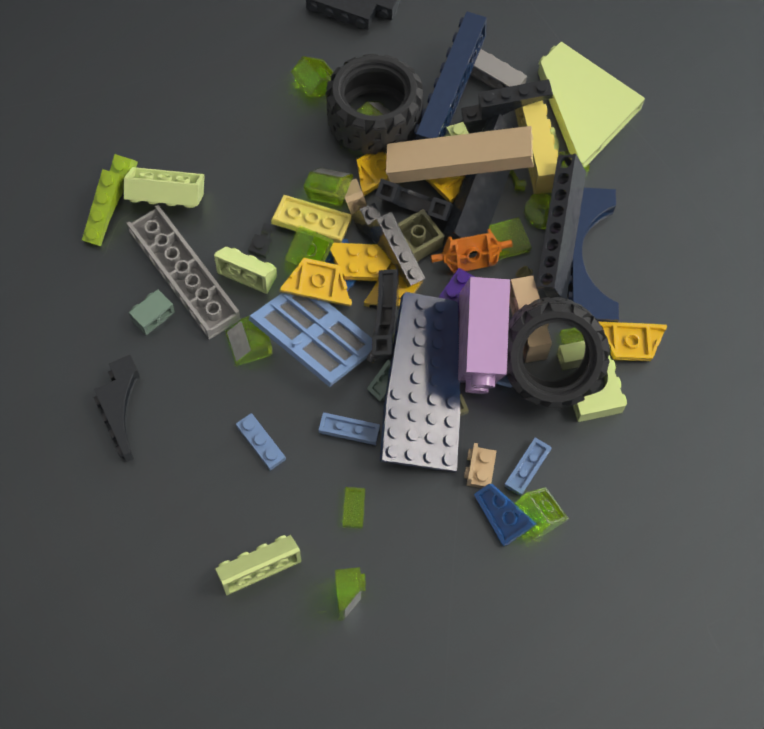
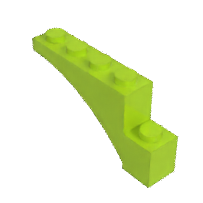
M114 154L110 171L102 169L82 237L83 241L99 246L102 245L109 221L124 192V177L132 167H137V161Z

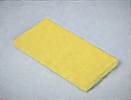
M283 195L271 220V224L314 237L318 235L334 243H342L352 221V214Z

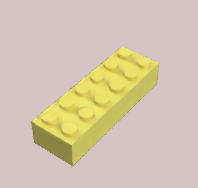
M542 100L515 109L518 127H532L534 167H529L528 170L534 195L552 193L558 159V151L554 149V135L550 133L551 122L546 116L547 106L543 104Z

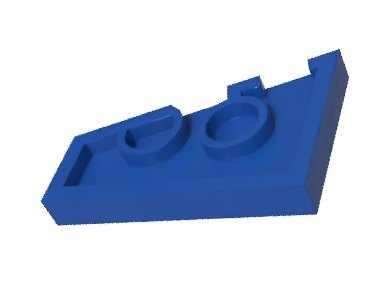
M493 484L486 485L474 494L503 546L510 544L537 525Z

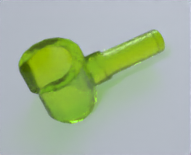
M510 170V174L515 182V190H525L526 180H519L514 170Z

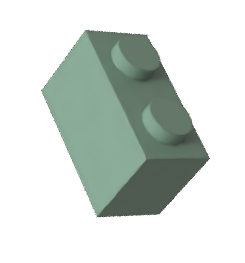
M157 289L154 293L148 294L143 302L133 306L129 315L131 321L145 335H148L175 313L173 304Z

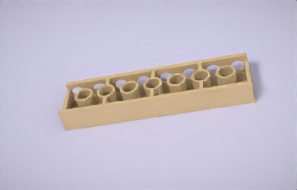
M531 126L387 144L386 175H388L390 182L393 183L534 167Z

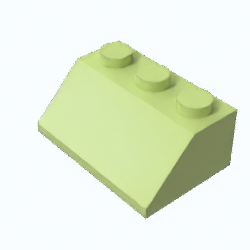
M224 247L214 255L218 274L265 294H268L277 277V270L273 264L259 261L252 255H245L236 248Z

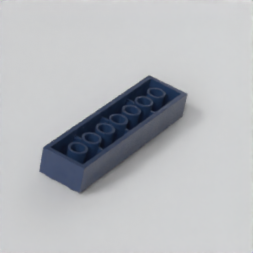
M466 11L464 17H461L458 26L459 31L454 33L453 45L448 48L446 53L447 60L441 65L440 77L435 79L433 86L435 89L428 96V106L422 111L421 123L416 125L414 132L416 134L415 140L438 138L446 135V128L451 124L485 40L487 17Z

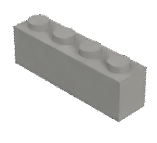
M482 49L470 74L494 89L526 84L527 79L523 72L514 69L508 63L502 62L494 55Z

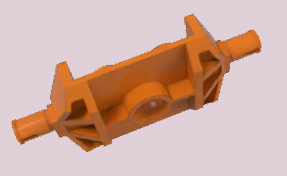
M487 229L488 233L460 239L453 240L450 236L447 239L442 254L431 255V262L444 261L453 274L456 273L458 268L469 271L495 266L502 249L512 248L513 244L512 240L497 241L490 229ZM477 251L478 253L475 257H469L471 252Z

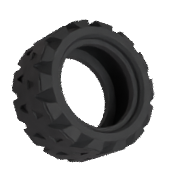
M364 54L363 57H354L345 61L342 68L337 67L331 74V81L327 82L326 87L328 125L331 126L332 134L338 141L342 139L344 146L354 151L357 149L361 150L364 154H377L378 152H384L385 154L387 153V144L411 141L415 135L416 125L420 124L422 120L423 85L419 75L415 74L414 69L406 62H399L396 57L389 55ZM383 93L395 98L401 105L390 113L372 116L357 112L349 104L352 100L363 94Z
M546 297L534 300L514 313L508 323L506 375L518 394L520 393L526 400L536 405L541 404L547 408H563L562 405L572 406L584 401L585 396L592 395L601 385V379L606 376L610 363L608 359L610 347L603 327L586 308L569 299ZM555 322L569 324L578 329L584 338L585 353L580 366L568 377L555 381L543 380L532 375L523 364V348L528 337L537 328L545 324Z

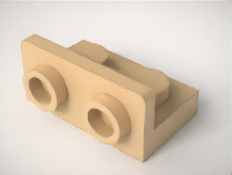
M474 443L473 449L469 448L467 460L471 462L470 467H466L464 478L468 479L467 486L483 488L491 484L496 450L479 448L478 443Z

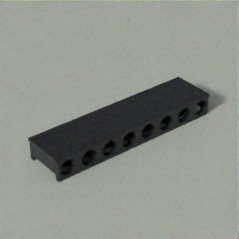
M501 114L487 119L482 132L515 127ZM510 170L465 175L443 235L445 237L451 236L454 240L486 234Z
M576 154L558 155L536 286L537 289H543L549 298L561 297L567 299L586 171ZM563 161H564V162L566 163V165H567L566 168H563V167L561 166V164H562Z

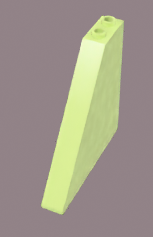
M560 42L557 46L551 48L546 57L543 56L540 59L538 75L541 81L549 79L553 98L548 100L570 155L576 154L585 169L641 110L645 98L563 42Z

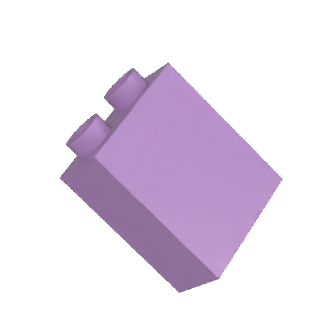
M470 277L460 292L458 380H460V383H466L465 392L489 393V388H495V384L507 374L510 279Z

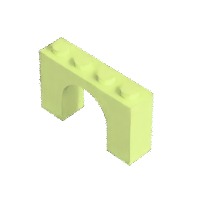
M584 341L559 346L557 355L562 370L580 366L585 353ZM610 355L608 357L610 363L607 374L603 377L605 387L600 392L585 396L584 401L573 405L578 422L623 413L627 405L626 396L622 394L620 389V378L616 377L615 362L611 360Z

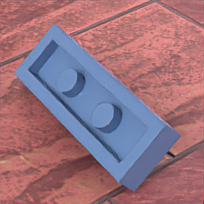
M323 412L319 433L376 445L380 424Z
M252 413L236 423L238 430L269 470H272L286 460L284 454Z
M535 437L504 487L522 496L552 447Z

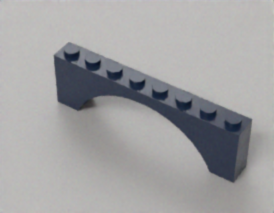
M584 188L569 280L570 291H568L567 299L582 305L598 322H618L619 303L604 295L594 285L585 269L582 256V245L586 234L596 223L614 213L616 189Z

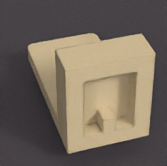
M357 179L340 185L351 214L367 206Z

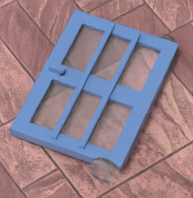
M281 293L249 317V321L329 387L366 358L370 363L376 361L372 355V338L328 302Z

